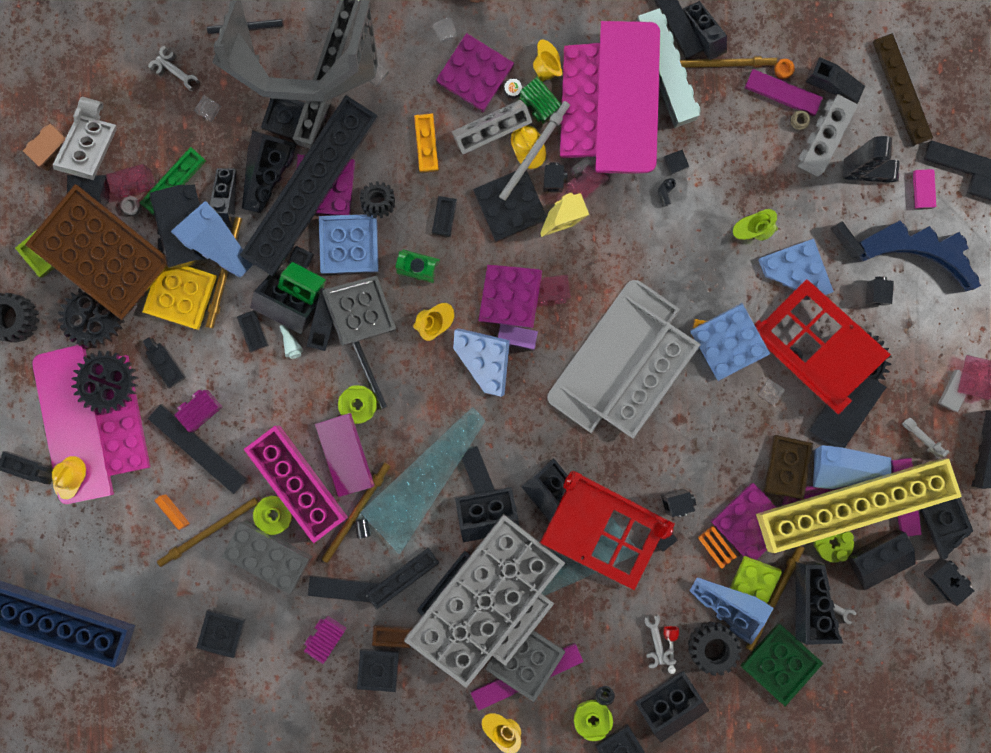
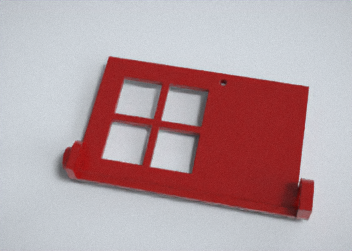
M808 279L766 320L762 322L758 320L754 324L767 349L837 414L851 403L852 400L847 396L891 355ZM806 296L823 309L807 326L791 313ZM825 313L841 326L826 343L809 329ZM788 315L803 330L785 345L771 331ZM805 332L822 346L806 362L790 349Z
M571 471L564 482V488L567 490L540 543L635 590L660 538H669L673 533L675 523L588 479L582 474ZM614 510L631 518L621 539L604 531ZM634 521L651 529L641 550L625 542ZM601 535L618 542L608 564L591 556ZM623 545L639 553L629 574L613 567Z

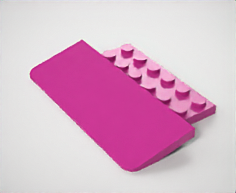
M601 21L600 43L564 46L562 103L566 101L570 104V107L563 115L561 122V158L596 157L597 173L637 174L650 173L655 169L657 164L660 28L656 23Z
M84 344L35 356L32 362L52 467L54 468L70 456L82 459L86 467L85 478L73 498L62 499L58 494V498L63 504H72L114 495L110 476L150 468L136 394L129 395L132 401L125 400L126 407L119 405L120 411H115L112 408V413H107L105 409L103 414L99 413L98 409L92 412L91 406L84 408L85 402H78L81 396L73 395L78 391L76 388H71L72 385L76 384V381L71 378L78 375L73 370H80L81 368L77 363L85 364L83 357H87ZM125 355L126 361L124 363L130 362L129 356ZM102 365L96 368V373L99 375L103 372ZM117 372L114 376L116 382L122 378L121 372ZM89 375L90 379L104 383V385H109L119 390L121 389V386L117 384H113L104 379H100L93 375ZM91 383L88 390L90 393L95 391V384ZM113 390L107 392V398L111 400L114 397Z

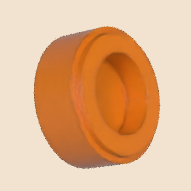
M789 59L779 60L774 67V73L779 79L789 78L795 70L793 62Z

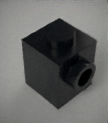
M550 162L544 167L543 192H562L564 183H567V171H564V165H560L558 162Z
M877 276L875 279L868 281L866 304L881 306L892 304L894 281L887 280V277Z

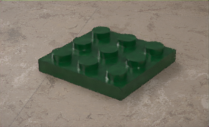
M777 623L740 666L786 707L824 663L800 641L796 640L780 623Z

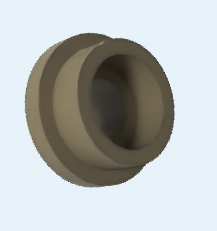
M797 111L791 116L790 122L793 128L803 130L808 127L810 117L805 111ZM797 118L802 119V124L797 122Z

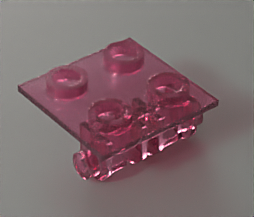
M966 355L958 392L981 397L983 400H991V360Z

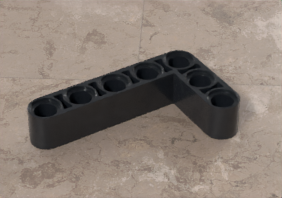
M874 137L844 158L843 179L885 183L899 181L900 161L891 160L892 137Z

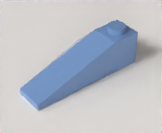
M206 201L171 231L187 248L198 251L206 259L210 258L217 262L220 267L239 278L253 266L251 262L240 256L243 249L221 217Z
M821 445L814 450L813 487L837 489L891 474L890 457Z
M696 578L690 589V592L706 607H711L717 613L716 617L720 621L724 620L730 625L729 629L735 635L749 644L753 643L774 609L757 597L700 578Z

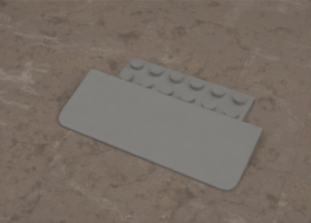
M629 281L549 391L548 401L552 406L591 434L600 421L605 419L634 440L701 344L671 325V322L680 311L679 308L640 281Z

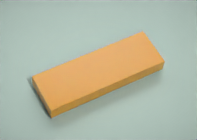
M433 114L414 115L420 173L439 171Z

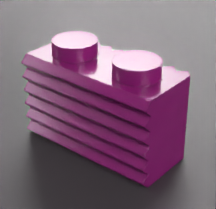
M200 389L196 391L189 403L184 402L177 408L178 412L174 415L188 432H195L223 408L209 390L202 391Z
M327 616L325 620L322 618L315 626L317 632L314 636L310 634L304 643L307 646L304 652L321 664H324L347 629L330 616Z

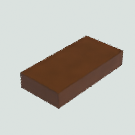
M374 625L372 646L411 648L404 639L411 632L412 628Z

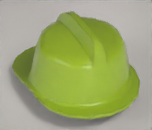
M765 209L747 216L735 224L733 234L741 240L751 238L760 241L767 240L778 230L776 225L777 214L772 209Z

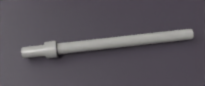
M564 101L558 111L552 114L549 124L499 195L502 200L505 201L552 131L556 126L560 125L563 115L570 107L568 102Z

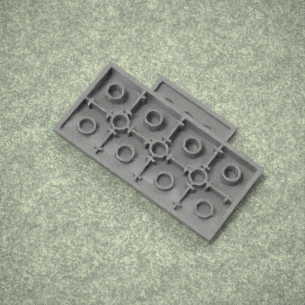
M503 514L404 641L467 688L491 656L506 666L547 614L554 603L543 595L542 592L565 562Z

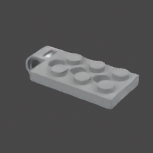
M83 96L80 98L73 115L74 122L53 163L54 170L94 180L117 130L115 124L100 121L101 116L99 114L100 110H103V102ZM92 127H97V128H99V129L96 130V131H91V130H89V129L92 128ZM86 141L92 142L90 145H83L82 143ZM79 156H84V157H85L83 160H77V159H75L76 157H79Z

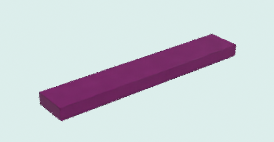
M575 643L563 648L565 654L550 677L584 662ZM498 678L472 690L470 693L479 711L518 693V691Z

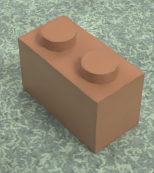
M49 124L42 128L40 134L34 140L28 142L23 152L40 168L48 171L53 166L66 136L58 128Z

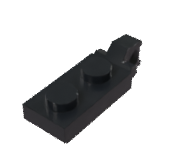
M150 337L143 341L148 349L145 352L148 359L168 388H172L186 378L166 346H163L161 343L157 344Z

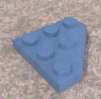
M814 239L759 258L764 276L780 282L790 289L796 290L808 279L824 295L834 292Z
M458 328L454 331L453 349L483 392L500 397L505 395L510 340Z

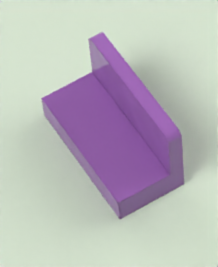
M500 324L498 338L510 340L509 346L534 350L538 331Z

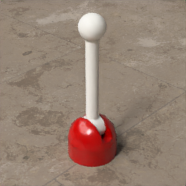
M666 626L663 628L664 637L670 642V649H673V642L679 637V628L676 626ZM674 653L670 654V660H674ZM671 665L668 668V672L674 674L676 669L674 665Z

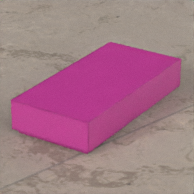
M934 169L913 171L915 209L937 207Z

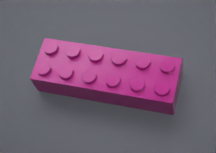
M280 425L274 426L244 448V451L313 543L348 518Z

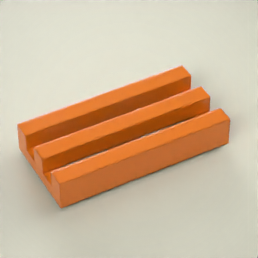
M166 494L160 495L155 499L156 504L178 530L190 524Z
M711 526L697 537L721 569L726 564H729L731 560L737 558L714 526ZM712 532L730 556L727 557L709 533ZM705 536L724 559L722 562L703 539Z

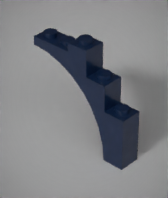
M899 220L859 242L865 250L860 255L862 261L888 253L920 255L935 261L947 269L959 281L965 291L974 290L981 286L979 277L973 272L968 257L963 254V251L969 249V247L967 246L966 238L960 232L938 241L937 233L928 226L909 236L907 226Z

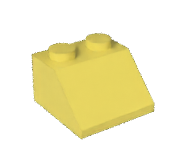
M573 193L566 194L562 197V200L554 203L555 206L549 211L540 234L543 237L573 227L586 218L589 213L581 193L573 195Z

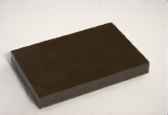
M774 435L764 492L804 500L813 443Z

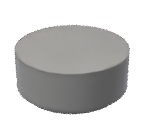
M127 196L121 201V210L129 216H136L141 212L142 205L137 198Z

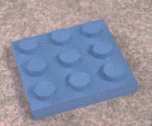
M367 215L319 216L321 274L379 272L377 218H373V215L370 217Z
M743 303L690 330L695 341L701 344L699 348L718 381L770 354Z

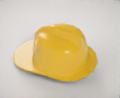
M540 40L537 43L538 55L533 62V68L538 78L543 82L555 76H561L562 69L560 56L556 48L549 41Z
M530 125L519 128L511 134V145L520 164L540 137L537 129ZM544 145L528 169H535L543 164L546 159Z
M440 303L429 310H423L417 315L413 328L420 333L422 339L431 341L451 326L454 319V309L448 303Z
M70 456L54 467L52 471L53 488L55 493L57 494L58 492L62 499L73 498L86 475V467L82 459Z
M489 713L484 716L481 724L483 731L497 747L505 753L518 752L521 748V728L519 724L512 719H505L496 713Z

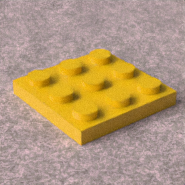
M188 266L167 267L150 287L142 312L199 330L217 276Z

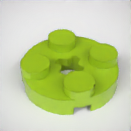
M351 386L339 397V412L341 415L351 413L354 424L364 423L371 419L377 410L376 397L371 390L364 386ZM356 399H360V402L363 403L360 410H356V407L352 405L356 402Z
M274 495L265 497L258 503L253 512V520L255 525L264 533L276 535L291 525L293 515L279 496ZM272 510H275V512L278 513L276 520H273L272 517L268 516V514L271 513Z
M850 531L814 541L813 544L817 554L824 560L843 562L848 559L853 551L854 536ZM837 538V546L831 548L832 544L829 541Z
M588 700L577 706L574 713V725L576 731L586 740L599 741L606 737L609 730L611 731L613 717L607 706L599 704L597 700ZM591 716L599 718L598 721H595V725L588 722Z

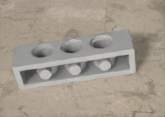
M838 94L833 99L827 101L824 110H826L824 116L821 115L815 125L817 129L815 133L812 132L807 140L809 145L807 149L801 152L798 158L801 160L798 167L816 176H820L825 172L858 104ZM831 115H835L838 121H834ZM823 131L829 134V139L824 137ZM814 148L819 149L821 155H817L814 151Z
M518 100L451 132L462 154H465L532 123L526 104Z

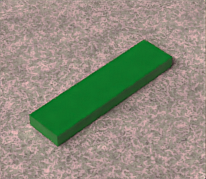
M190 147L149 193L176 185H185L206 160ZM148 193L139 203L155 216Z

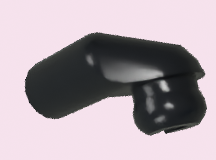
M673 178L665 179L658 189L662 207L671 205L669 193L676 186V181Z

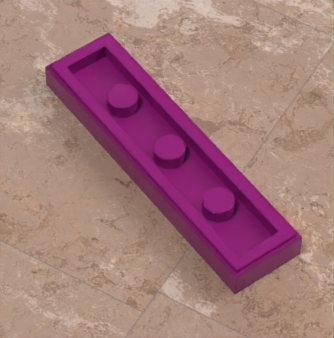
M752 69L744 87L747 90L796 110L805 111L813 117L816 115L823 99L821 96L755 69Z
M912 458L891 460L892 473L913 467ZM919 510L898 516L900 531L906 532L907 536L922 535Z

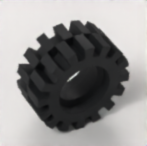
M375 181L376 185H373L372 182L369 183V187L365 185L364 190L362 189L360 194L363 212L367 213L369 217L373 215L375 219L377 216L383 218V214L386 217L389 216V212L392 213L393 208H395L393 189H391L390 185L386 186L384 182L379 185V181ZM375 197H382L385 199L381 203H372L370 201Z

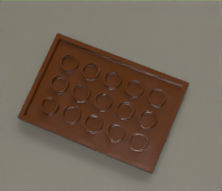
M76 184L25 244L121 320H124L168 267L164 253Z

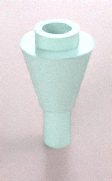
M281 325L285 357H290V359L300 357L303 348L290 333L289 328Z

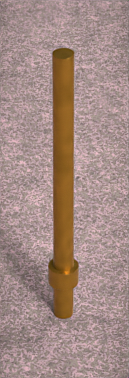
M762 56L741 59L679 60L684 68L736 66L761 68L762 66L777 64V58H762Z
M235 217L231 230L236 240L242 223V218ZM222 267L212 304H209L208 308L209 316L206 327L212 329L214 328L217 314L219 315L221 307L219 305L229 272Z
M384 462L377 475L374 474L372 477L374 487L368 488L322 557L324 562H329L377 487H380L383 483V478L391 467L389 464Z
M254 497L179 547L175 546L169 550L167 555L157 560V564L162 567L171 560H177L182 556V553L259 503L258 500Z
M797 546L792 557H789L786 563L787 567L768 602V605L775 608L794 569H796V561H799L805 550L804 547ZM767 622L765 623V625L763 626V628L761 629L753 643H747V649L753 651Z

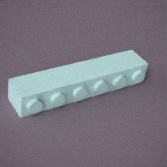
M660 8L639 15L636 22H654L660 28L659 88L674 128L696 121L700 116V106L693 98L694 91L687 82L686 69L681 66L679 61L680 54L673 45V35L671 32H668L666 16L661 13Z

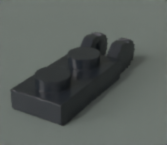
M8 451L2 452L0 471L32 482L37 481L48 485L52 482L51 479L38 476L40 470L52 473L53 467Z

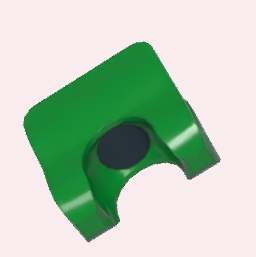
M403 249L398 254L395 266L396 273L434 284L435 266H438V263H440V259Z

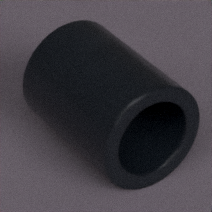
M368 519L355 521L357 538L370 537Z

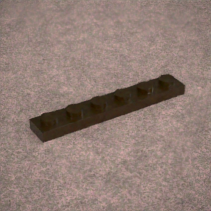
M893 33L875 39L872 43L912 146L932 140V132Z

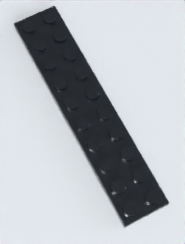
M344 96L240 256L272 277L275 276L378 120L377 114L349 96Z

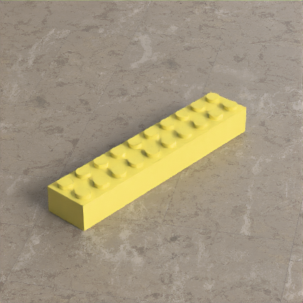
M937 459L756 514L767 551L777 553L962 496L950 460Z

